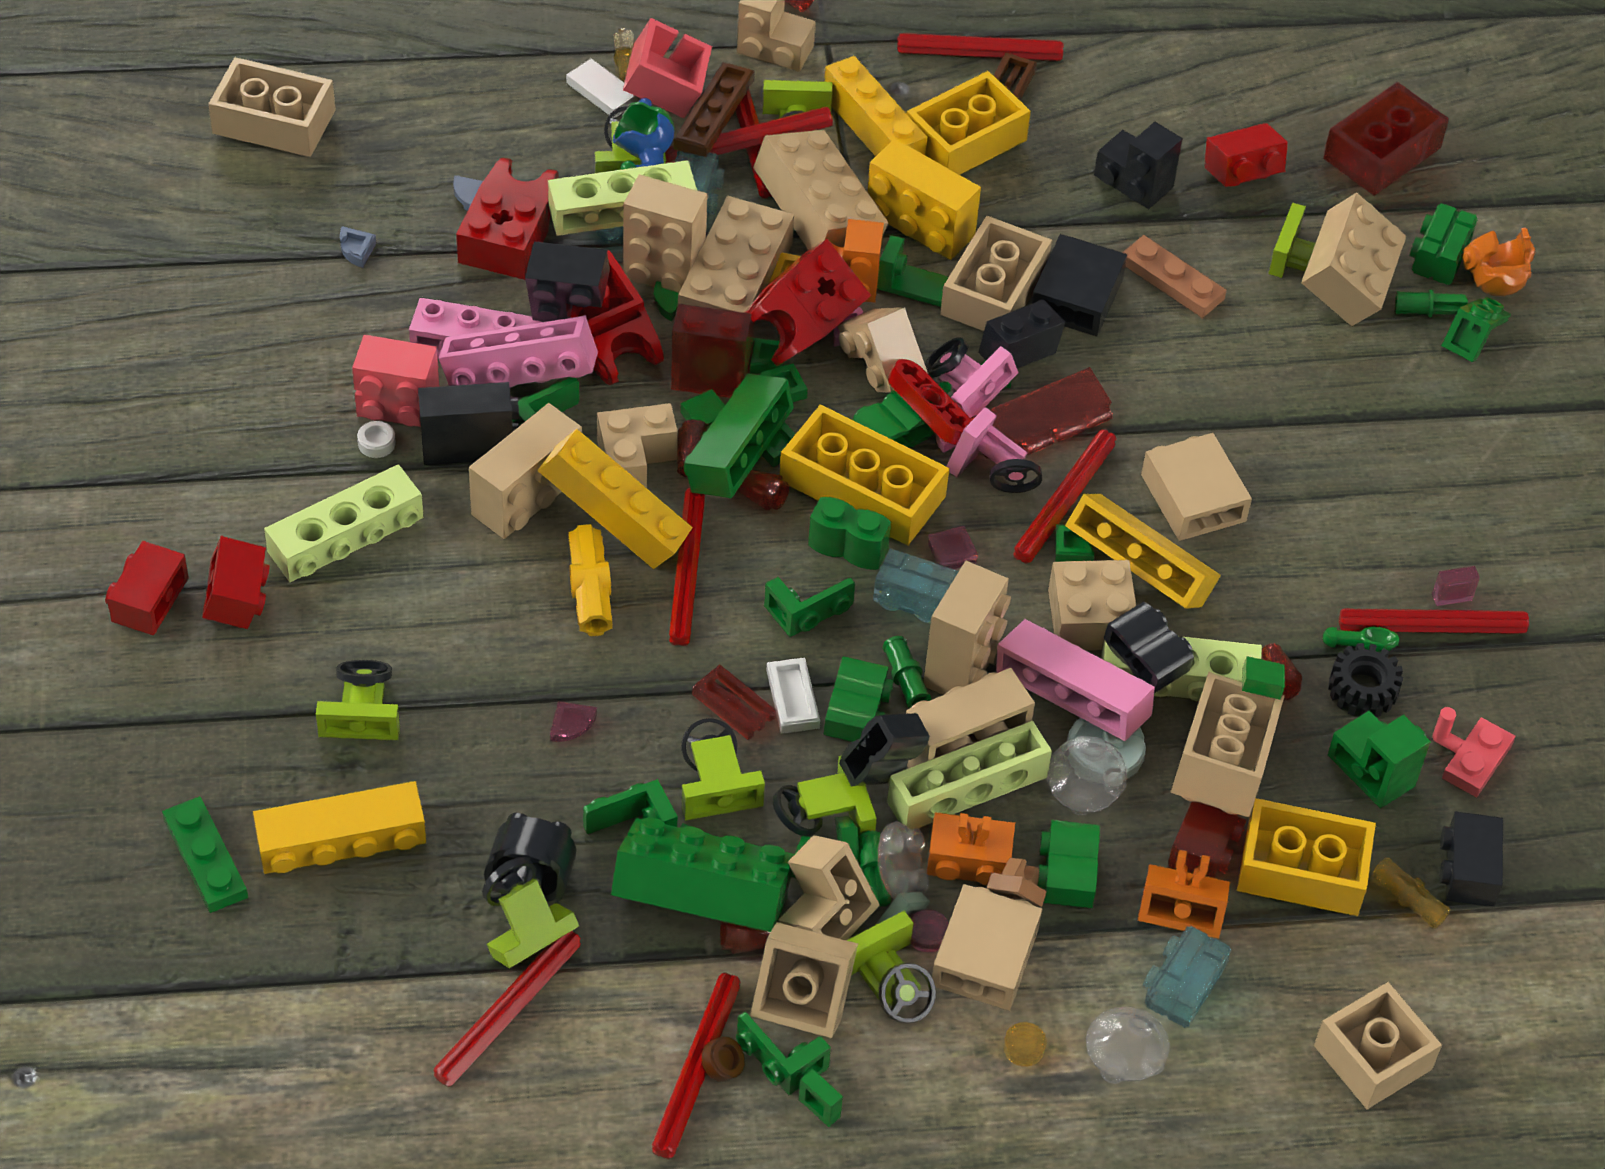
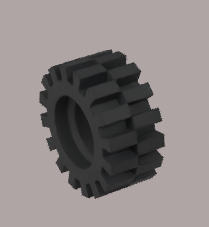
M1364 643L1356 645L1355 651L1350 645L1345 648L1344 653L1340 652L1337 655L1330 674L1328 690H1331L1330 697L1332 700L1339 699L1337 706L1341 710L1347 705L1350 707L1348 714L1352 716L1355 715L1357 710L1361 711V715L1367 711H1372L1375 717H1379L1382 710L1387 713L1391 710L1392 705H1395L1403 682L1402 666H1397L1399 660L1395 656L1390 659L1387 658L1389 651L1385 648L1379 653L1375 651L1377 645L1370 644L1369 650H1365ZM1355 674L1369 675L1376 679L1380 686L1364 687L1356 683L1351 676Z

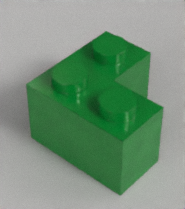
M1367 711L1334 732L1327 755L1381 809L1416 786L1431 741L1427 738L1425 732L1419 726L1414 725L1404 714L1386 724L1383 721H1379L1370 711Z

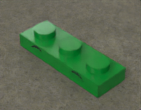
M201 796L163 810L164 822L209 913L247 899V888Z

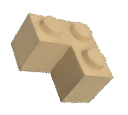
M740 0L737 53L800 72L814 47L816 21L784 12L785 0Z
M875 308L838 325L841 348L848 354L849 358L865 359L868 367L866 369V376L876 392L894 391L888 382V376L895 363L900 359H907L917 363L928 374L905 308Z
M671 403L597 412L598 447L646 488L647 464L677 460L678 431Z
M813 835L788 861L804 894L778 921L789 926L848 940L880 906L847 842Z

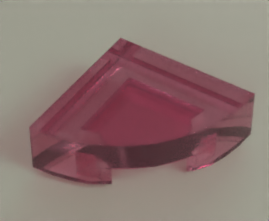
M558 701L550 731V741H568L583 735L594 724L597 717V707Z

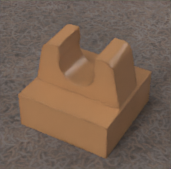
M1010 858L1002 874L991 873L987 889L1007 898L1026 900L1033 906L1042 907L1046 891L1037 886L1039 868L1027 866L1025 859Z

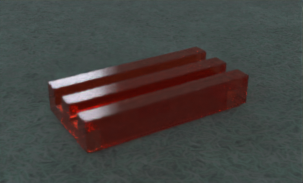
M718 665L692 686V695L748 741L754 736L755 730L761 731L765 727L767 720L771 722L776 718L775 708L721 665ZM718 679L722 684H724L727 688L734 692L738 697H740L743 701L750 705L759 714L755 715L752 711H750L746 706H744L740 702V699L738 697H736L731 692L728 693L725 689L718 685L715 682V680Z

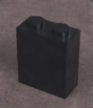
M1060 234L1033 291L1031 304L1044 299L1065 321L1064 327L1098 337L1124 278L1128 254Z
M509 382L418 388L424 465L476 462L519 427V421L512 422V420L519 419L518 397H510Z

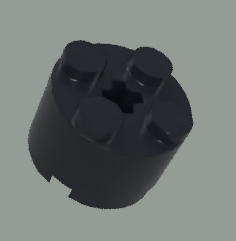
M522 813L510 814L507 821L497 831L484 870L485 881L504 863L515 858H528L536 868L534 879L538 881L546 901L549 902L556 899V904L564 896L576 858L577 850L571 838L572 831L570 827L562 822H549L540 818L528 817ZM521 867L509 871L498 882H501L506 876L516 873Z

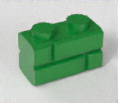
M1442 203L1437 206L1434 215L1426 214L1420 230V234L1424 236L1423 238L1416 236L1409 257L1415 258L1412 266L1413 273L1426 278L1433 277V280L1446 285L1452 284L1463 260V250L1472 240L1478 220L1477 216L1463 210L1458 212L1456 208Z

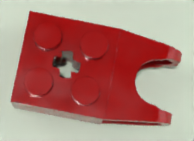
M503 157L497 161L480 185L456 233L458 263L525 280L534 241L544 242L549 231L551 213L548 204V180L559 179V174L557 170L548 169L536 180L519 181L512 177V160Z
M825 239L806 251L762 289L759 296L744 312L740 320L745 327L757 320H766L776 327L780 336V344L771 360L778 366L828 335L872 295L831 242Z
M609 250L607 254L610 273L602 308L592 306L582 308L573 305L570 318L586 316L598 351L593 370L606 384L613 385L619 382L617 377L619 373L614 363V360L619 355L629 352L637 353L654 365L663 362L664 356L658 335L644 307L643 299Z

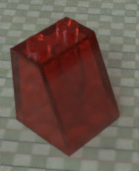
M678 304L672 330L671 390L702 394L713 389L717 396L731 398L734 390L739 387L746 375L749 374L755 341L752 314Z

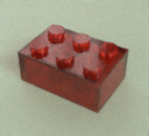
M1396 82L1330 128L1323 159L1375 196L1442 147L1449 118L1402 84Z

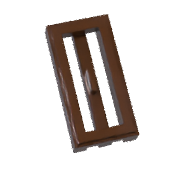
M1005 53L993 76L1001 82L1010 64H1015L1004 85L1011 91L1020 72L1025 67L1026 70L1013 92V95L1021 100L1036 72L1037 62Z

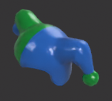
M642 98L639 102L630 103L613 135L612 142L633 156L638 157L641 161V165H635L632 161H625L621 164V170L663 164V153L668 150L673 142L675 128L671 116L665 109L652 106V102L648 98Z

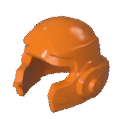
M1521 228V232L1516 239L1500 245L1496 232L1490 231L1474 239L1465 247L1462 255L1465 270H1470L1476 286L1484 293L1492 296H1508L1521 290L1531 277L1530 263L1534 259L1535 248L1527 228Z

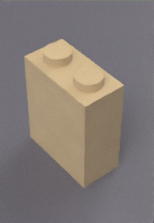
M1214 433L1199 437L1193 436L1185 441L1167 446H1157L1152 450L1146 451L1141 476L1178 541L1247 521L1252 497Z
M963 884L934 962L932 979L935 987L1010 1011L1039 930L1043 908L1033 906L1026 900H1014L995 894L984 887H972Z

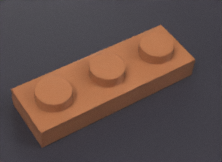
M1145 235L1122 252L1128 254L1125 267L1201 318H1204L1225 300L1226 289Z

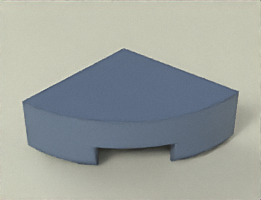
M454 176V195L464 205V209L468 211L483 181Z
M342 226L340 230V245L345 258L352 264L363 268L376 245V235Z

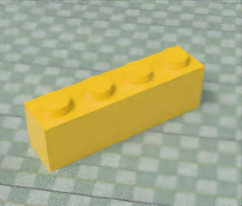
M855 56L825 66L824 82H832V108L875 157L894 139L926 156L927 136Z
M577 428L555 446L538 469L539 473L652 569H655L673 556L693 528Z
M1083 494L1065 525L1112 559L1129 560L1131 572L1186 609L1202 607L1221 577L1219 573L1102 494Z
M416 781L253 811L264 874L273 872L286 873L294 868L315 864L328 865L336 860L352 857L365 858L378 852L394 849L407 850L416 845L426 844L425 821Z

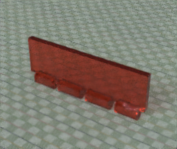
M1090 367L990 409L991 412L997 415L992 426L1018 446L1020 445L1022 449L1028 452L1027 455L1053 445L1054 438L1057 442L1063 441L1085 431V425L1090 429L1113 418L1112 411L1109 408L1112 402Z

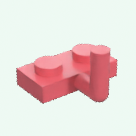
M1445 707L1441 710L1433 732V740L1456 754L1444 770L1442 779L1477 798L1512 747L1516 736L1481 717L1466 740H1463L1450 733L1456 718V712L1450 707Z

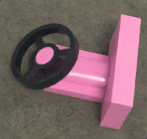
M957 337L936 349L926 360L925 366L931 378L940 376V382L946 381L952 385L955 393L951 396V399L973 420L1018 374V370L1012 354L1001 346L983 365H980L966 355L968 350L967 342L962 337Z
M984 407L963 430L946 466L950 468L949 472L957 478L980 451L996 463L990 470V483L995 489L1007 493H1023L1035 489L1042 482L1041 467L1032 461L1024 460L1028 452L992 426L997 415ZM1030 470L1038 475L1033 481L1024 484L1027 472ZM995 475L1005 476L1006 480L1016 482L1017 485L1001 483L995 479Z

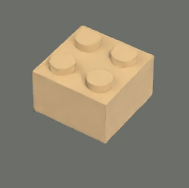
M1130 561L1053 562L1048 592L1054 634L1085 651L1102 650L1107 624L1136 606Z
M777 922L767 937L750 1016L832 1038L841 1022L858 944Z
M1387 982L1324 1019L1314 1047L1363 1106L1369 1109L1430 1072L1434 1067L1442 1044L1391 984Z

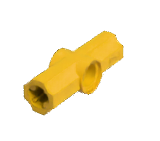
M591 524L578 525L576 529L568 532L571 556L569 570L572 599L576 598L579 631L585 632L589 636H601L607 630L613 629L609 597L611 596L609 562L605 561L601 530L594 528Z

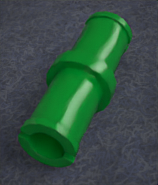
M898 635L887 639L883 644V651L886 653L892 667L891 677L894 683L900 686L908 708H911L920 701H930L931 695L928 693L921 677L923 674L922 667L918 661L913 659L907 645V640L903 636Z

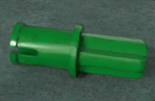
M1430 289L1428 293L1396 291L1395 314H1427L1428 318H1432L1433 314L1456 315L1460 307L1468 304V299L1464 294L1434 293Z
M865 831L858 837L860 868L880 904L879 907H886L891 902L887 879L891 866L884 856L882 835L877 831Z

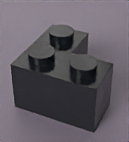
M1155 121L1137 137L1122 129L1098 150L1094 176L1125 194L1131 200L1150 209L1174 187L1183 138Z
M534 241L525 276L532 320L548 322L568 319L571 316L573 305L582 308L589 306L602 308L610 273L607 250Z

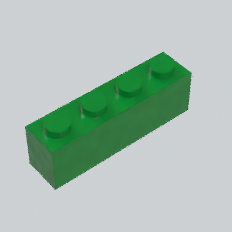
M755 374L746 375L739 387L734 390L733 395L724 408L719 411L709 429L703 433L701 440L692 453L685 459L684 472L688 476L692 493L726 498L734 496L794 409L788 379Z

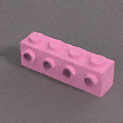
M420 298L409 328V338L412 343L436 346L437 358L439 359L446 337L542 322L532 320V316L515 314L513 312Z
M586 316L446 337L439 355V361L449 386L509 382V387L511 388L518 384L531 382L545 383L552 379L564 377L579 378L586 374H591L598 351Z
M1026 619L997 644L996 673L1012 668L1026 689L1123 741H1126L1152 716L1154 686Z

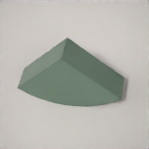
M922 892L899 893L876 924L902 911H905L908 916L913 913L918 917L926 909L930 901Z

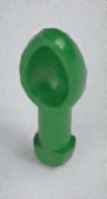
M1329 627L1322 635L1323 642L1330 647H1336V645L1356 647L1357 644L1364 643V649L1369 650L1370 644L1377 645L1375 651L1379 653L1383 648L1388 651L1398 646L1400 640L1395 632L1382 627H1368L1360 632L1337 630V627Z

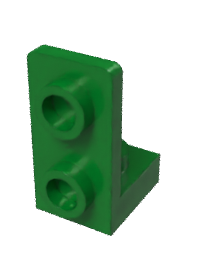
M890 235L879 262L877 289L941 307L943 287L949 276L906 265L908 255L903 254L904 239Z
M1492 298L1477 299L1459 308L1441 346L1470 362H1474L1477 360L1491 330L1507 322L1511 314L1503 310V304Z
M570 377L563 381L555 382L550 387L536 394L523 397L518 401L519 419L512 420V422L519 421V426L522 425L548 403L561 412L579 403L578 379Z
M776 577L765 583L764 607L786 634L792 637L802 631L812 630L819 622L833 615H841L846 612L854 603L855 582L851 578H847L801 602L796 591L791 587L788 588L779 577Z
M656 779L645 784H635L626 791L613 796L599 797L593 800L590 804L583 807V827L587 834H591L639 815H643V818H657L662 820L665 825L677 827L678 816L659 780Z
M747 1012L738 1016L736 1040L742 1050L749 1056L753 1054L762 1064V1069L767 1079L775 1086L780 1085L788 1095H791L800 1088V1079L812 1068L819 1075L829 1069L831 1047L821 1036L810 1043H800L786 1058Z

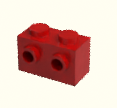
M1267 123L1207 137L1204 168L1225 187L1238 186L1243 182L1255 179H1265L1271 175L1285 172L1288 141Z
M220 536L210 560L202 618L248 629L254 615H261L266 600V593H262L260 590L261 586L264 587L270 569V565L264 563L266 547Z
M142 541L134 554L131 553L127 557L123 573L118 581L113 582L107 590L105 602L108 604L111 622L154 636L189 579L185 554Z

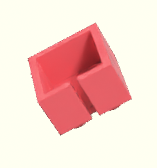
M650 18L634 43L623 91L641 99L648 98L652 104L685 118L702 94L712 46L684 34L667 59L663 56L677 37L678 30Z
M363 335L352 367L354 390H356L357 416L370 420H382L406 426L421 427L418 388L439 387L437 347Z

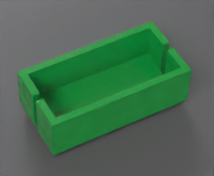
M636 818L628 832V836L625 837L617 852L611 896L771 932L788 898L792 869L788 861L795 854L785 852L783 848L775 845L758 846L745 843L743 839L736 836L718 837L705 834L703 830L696 827L679 828L665 825L662 820L657 818Z

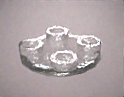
M1080 736L1066 741L1054 752L1049 764L1047 781L1053 796L1063 806L1069 808L1077 815H1085L1089 812L1094 813L1109 807L1120 797L1127 785V767L1121 753L1110 742L1098 737Z
M897 821L886 825L881 833L878 844V866L881 879L887 892L894 900L899 893L920 891L926 893L929 886L927 873L923 870L921 852L924 849L923 834L918 828L909 829L905 824Z
M1115 1007L1100 1013L1090 1024L1086 1036L1088 1055L1094 1065L1100 1069L1102 1078L1110 1083L1142 1081L1161 1073L1164 1070L1170 1051L1168 1034L1160 1021L1148 1012L1133 1007Z

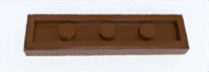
M722 62L675 136L673 149L706 158L753 83L755 71Z

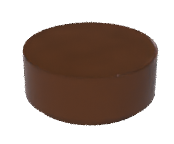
M724 1036L714 1039L705 1045L702 1051V1064L706 1073L713 1080L724 1082L736 1078L742 1073L745 1065V1056L736 1040Z

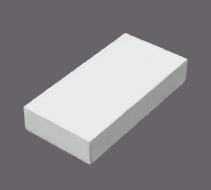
M589 59L566 75V83L608 115L617 108L638 102V97L623 91L624 82L593 59ZM624 111L617 113L613 118L617 117Z
M797 658L767 662L766 671L781 734L820 729V717L806 659Z

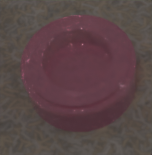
M931 909L920 910L910 918L913 921L910 944L923 952L938 951L949 924L948 920L938 911Z

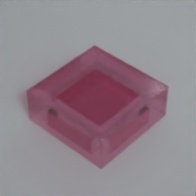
M965 526L929 535L928 545L941 572L961 568L965 561L973 564L977 563L978 553Z
M1470 566L1439 571L1431 594L1436 606L1472 601L1480 579L1476 567Z

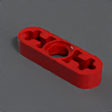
M907 359L898 360L888 376V382L891 387L942 440L949 444L957 445L963 430L972 421L970 417L920 365Z

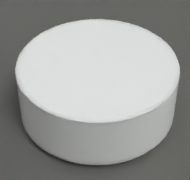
M372 421L364 424L357 434L359 450L371 458H381L389 455L396 445L394 429L382 421Z

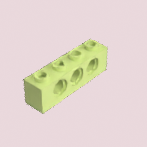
M689 161L548 180V204L556 236L623 226V204L639 174L697 190Z
M395 465L265 527L267 552L289 582L303 576H309L317 569L333 561L344 559L350 553L366 545L377 543L385 536L401 528L410 527L422 519V494L400 465Z
M1184 637L1193 649L1194 659L1190 671L1154 693V696H1172L1199 701L1208 672L1242 682V668L1246 656L1261 659L1262 645ZM1104 640L1101 659L1133 675L1129 666L1117 658Z
M1030 721L890 775L887 803L904 832L907 833L933 823L934 812L953 815L1047 778L1052 750L1035 723Z

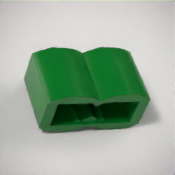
M895 390L887 394L882 403L861 407L852 418L853 421L908 448L916 446L935 433Z
M820 497L810 516L808 545L820 554L830 557H844L849 563L857 567L878 570L888 552L891 521L874 511L856 510L853 506L840 499Z
M845 656L842 657L825 718L823 735L852 742L860 740L866 724L876 716L885 715V712L879 711L881 702L889 703L894 680L887 679L888 666Z
M1051 820L1049 832H1041L1039 855L1047 857L1046 865H1039L1040 871L1037 886L1046 891L1043 903L1093 908L1097 885L1100 825Z

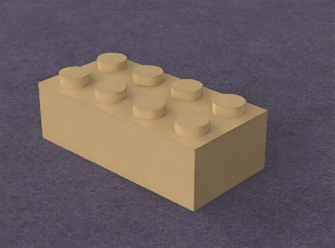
M825 130L766 135L764 137L753 168L780 209L794 214V230L808 250L825 239H828L838 247H844L848 219L883 222L884 235L888 221Z
M727 195L678 294V324L746 343L755 322L745 327L740 318L759 296L761 290L769 284L781 252H789L793 244L794 214Z
M1208 672L1170 793L1182 796L1191 802H1201L1220 808L1228 814H1239L1249 818L1262 780L1285 695H1282L1281 700L1244 692L1242 691V682Z

